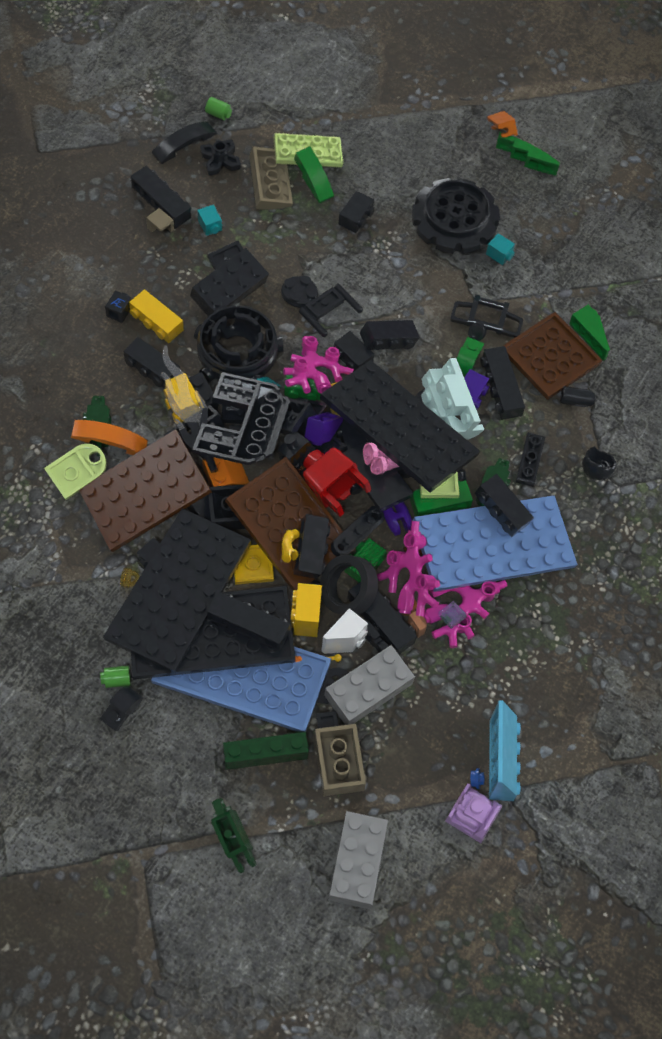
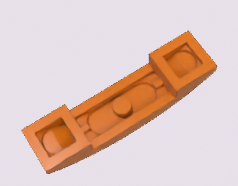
M75 420L71 434L73 439L87 443L93 440L125 449L126 454L134 455L146 448L148 442L142 436L127 429L89 420Z

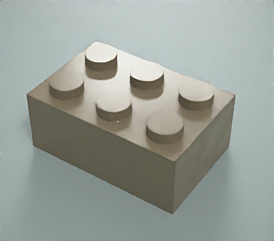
M356 724L315 729L314 739L323 796L364 791L366 781Z

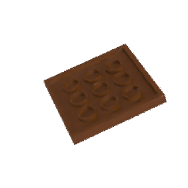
M556 312L503 345L506 347L510 361L547 400L561 392L564 386L568 387L602 363V359Z

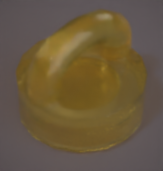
M125 567L120 578L121 587H133L140 577L139 573ZM132 576H135V580L131 582Z

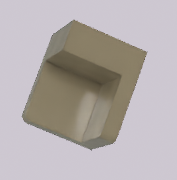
M160 208L146 217L147 228L151 232L156 229L163 231L165 228L170 232L174 231L173 219Z

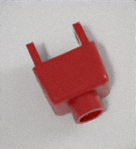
M335 447L328 450L325 454L320 450H314L304 460L303 466L306 470L303 472V477L307 485L325 508L329 506L339 517L344 514V511L337 500H345L351 495L350 490L355 483L366 493L372 490L369 481L359 472L357 464Z

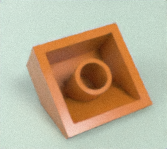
M213 457L218 471L211 473L206 460L202 459L203 470L210 487L249 483L241 463Z

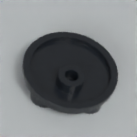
M294 276L284 281L281 295L291 306L302 308L318 297V289L309 276Z

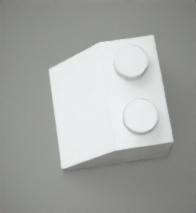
M348 609L323 636L321 651L324 654L345 653L361 648L366 641L365 636L368 633L366 631L368 623L351 609Z

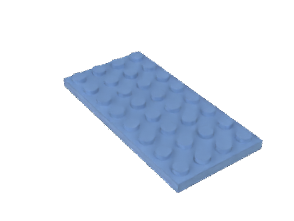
M555 496L521 500V503L532 514L534 519L513 537L503 530L501 524L490 515L489 510L485 506L414 517L413 521L420 522L419 532L427 539L426 546L421 549L423 556L431 554L433 557L431 562L426 563L428 575H433L436 580L440 581V586L434 588L433 592L482 584L488 581H500L575 568L578 564Z
M294 647L295 656L302 657V660L299 662L152 678L151 682L301 733L307 730L327 675L331 658Z

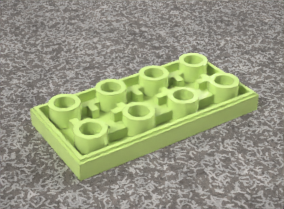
M274 134L276 164L297 165L294 161L295 153L311 146L322 166H343L340 137Z

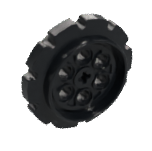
M450 178L434 181L431 188L426 186L417 194L412 208V223L414 226H417V234L426 244L433 243L435 249L453 254L454 251H460L462 254L479 250L480 244L487 245L494 238L500 221V210L497 205H493L495 198L484 187L479 188L475 182L458 178L457 180H451Z

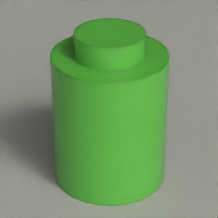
M210 97L207 101L205 112L219 119L226 120V118L231 116L232 109L230 104Z
M129 665L104 668V672H100L101 685L105 684L106 688L131 686Z

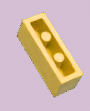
M145 289L129 302L131 315L135 319L138 318L142 321L147 329H152L161 340L164 339L170 343L184 331L183 320Z

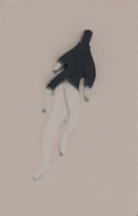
M165 345L163 348V361L177 382L178 395L173 390L170 377L165 372H161V376L166 382L167 398L171 409L187 424L192 434H189L184 425L178 419H175V424L180 431L183 442L192 450L202 423L207 424V406L197 390L195 391V398L200 407L198 408L193 402L188 389L187 377L170 360L168 349ZM198 454L204 461L206 460L211 473L218 471L213 457Z

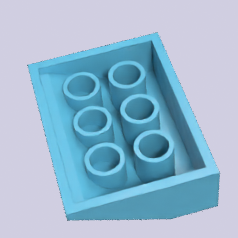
M500 700L490 719L489 800L514 801L516 796L520 794V782H517V775L520 774V762H517V755L520 754V742H517V735H520V723H517V715L504 701Z

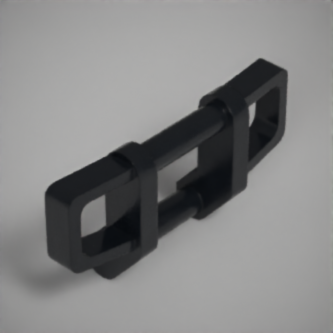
M475 294L473 303L462 301L454 303L450 318L451 322L469 327L474 323H482L487 330L495 331L499 335L502 334L512 338L520 335L523 318L507 312L510 304L508 302L501 303L481 298V295ZM478 304L502 310L499 324L474 319ZM457 307L471 308L468 320L455 317ZM506 317L519 323L517 332L503 329Z

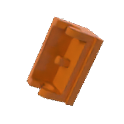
M505 111L487 116L488 121L495 124L491 127L492 129H504L506 133L501 134L502 137L518 135L515 119Z

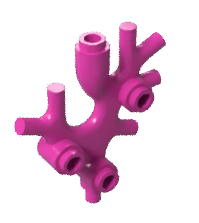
M304 336L302 338L303 357L292 354L290 361L295 362L294 368L283 369L284 375L293 376V378L285 380V385L287 387L301 385L305 394L311 392L307 379L314 380L316 389L320 394L331 387L328 377L315 367L321 366L331 370L335 382L342 380L341 374L349 375L354 370L338 364L340 353L335 347H329L324 357L316 353L318 341L313 336Z
M412 521L411 530H408L404 537V545L407 547V551H390L387 554V563L390 567L386 571L377 574L379 581L389 579L388 592L396 593L399 572L401 569L407 568L410 572V577L400 591L397 609H399V613L411 614L414 606V593L417 591L416 616H424L426 603L434 609L439 606V602L432 598L428 591L438 588L440 581L436 580L433 575L422 574L423 565L431 562L433 557L431 554L422 557L419 555L418 549L420 550L426 546L427 539L419 532L420 522Z
M505 580L497 583L496 581L484 582L479 589L465 586L435 592L433 590L430 591L432 598L450 591L457 592L462 597V603L458 606L439 604L436 609L430 607L424 610L423 617L427 624H433L444 618H450L451 620L450 624L432 631L433 638L436 639L447 635L450 648L458 647L457 632L465 633L467 639H472L475 635L470 628L472 619L469 614L476 613L483 619H486L489 612L481 607V602L492 601L495 595L500 593L501 589L507 587V582Z

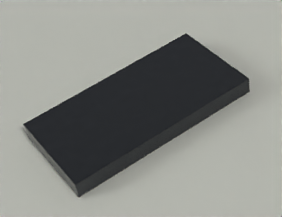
M367 441L343 454L357 464L359 472L369 481L372 490L367 495L381 513L413 497V492L395 468L379 475L371 472V464L366 465L363 457L364 445L371 443Z

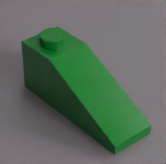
M588 304L572 314L569 325L604 361L608 356L610 348L598 312Z

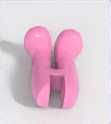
M371 442L364 445V461L366 465L371 464L370 470L372 473L379 475L399 467L380 451L376 444Z

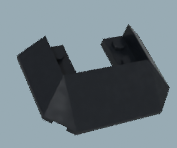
M222 372L212 396V403L247 410L240 431L202 423L192 452L245 465H251L273 456L290 400L287 396L284 397L281 394L280 388L276 384Z

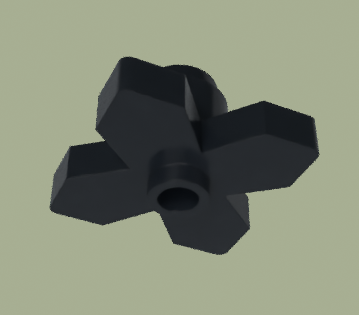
M232 139L216 141L214 145L205 144L200 146L202 158L209 160L206 163V170L209 176L219 174L222 166L231 171L241 169L239 157L232 155L235 152V145Z

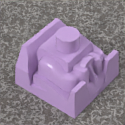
M467 784L445 822L482 843L502 805L496 801H490L486 796L471 788L470 784Z

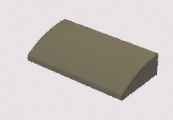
M253 147L249 156L256 209L271 210L292 206L293 201L287 164H276L275 149Z

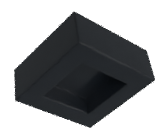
M336 711L316 714L318 729L339 726Z

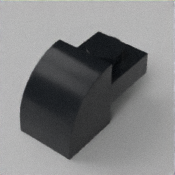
M129 686L122 687L110 699V705L100 717V720L114 731H118L127 717L134 713L144 697Z

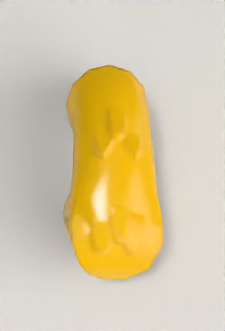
M297 529L287 530L283 536L281 545L282 560L288 563L291 559L296 560L299 555L298 551L292 548V542L300 536V532Z

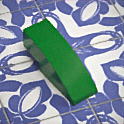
M311 146L296 152L294 161L302 171V178L319 204L333 198L334 193Z

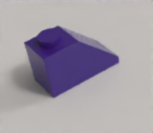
M330 412L308 417L305 438L311 441V444L318 446L330 442L343 422V418Z

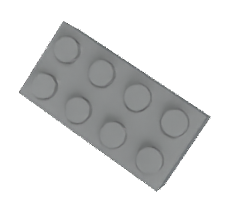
M390 645L325 688L324 696L343 723L350 725L356 723L411 686L415 676L392 645Z
M346 811L328 901L371 910L388 820Z

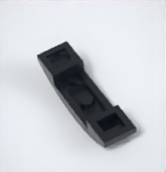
M208 122L188 125L165 138L154 148L152 154L163 164L176 157L175 152L199 139L204 142L217 135V132Z

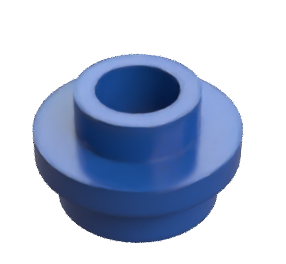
M476 768V770H471V787L480 789L481 785L485 784L484 772L480 771V768Z

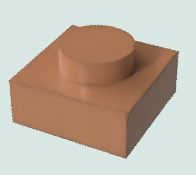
M416 611L409 614L408 624L414 628L416 636L419 638L425 634L427 623L423 616H416Z

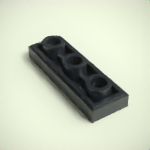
M527 433L516 483L534 487L545 442L544 436Z

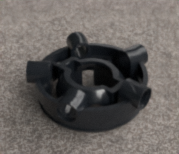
M228 306L213 312L202 324L198 325L194 333V339L197 340L198 358L203 366L199 373H203L208 383L215 378L219 380L222 372L255 380L263 378L273 367L277 354L284 352L282 336L276 335L275 328L268 317L260 311L246 306ZM234 319V324L228 326L227 320ZM260 325L265 328V345H266V350H263V348H264V334L261 332V327H260ZM239 336L248 339L253 346L248 350V358L241 360L239 352H231L223 348L219 343L220 338L223 337L228 340L231 337ZM203 343L211 344L215 355L212 352L207 353Z

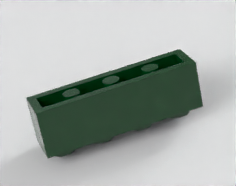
M306 732L223 743L226 770L306 760L309 753Z

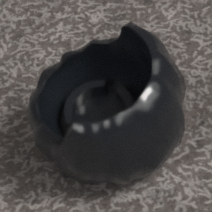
M595 446L586 452L582 462L584 473L593 480L607 479L617 466L612 455L598 450Z

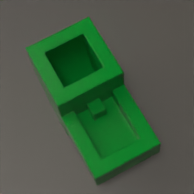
M467 337L456 358L464 377L469 369H474L484 346V343Z

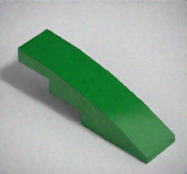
M499 133L496 144L497 149L511 152L510 158L524 161V167L554 176L557 175L560 162L552 156L513 136L502 137V133Z

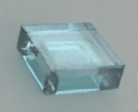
M454 601L438 613L440 618L451 629L467 616Z

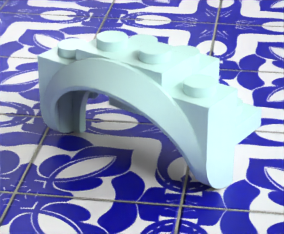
M450 358L441 369H429L422 378V384L425 387V391L421 394L424 405L467 440L484 431L483 425H478L481 420L457 359ZM460 415L461 420H459L455 416Z

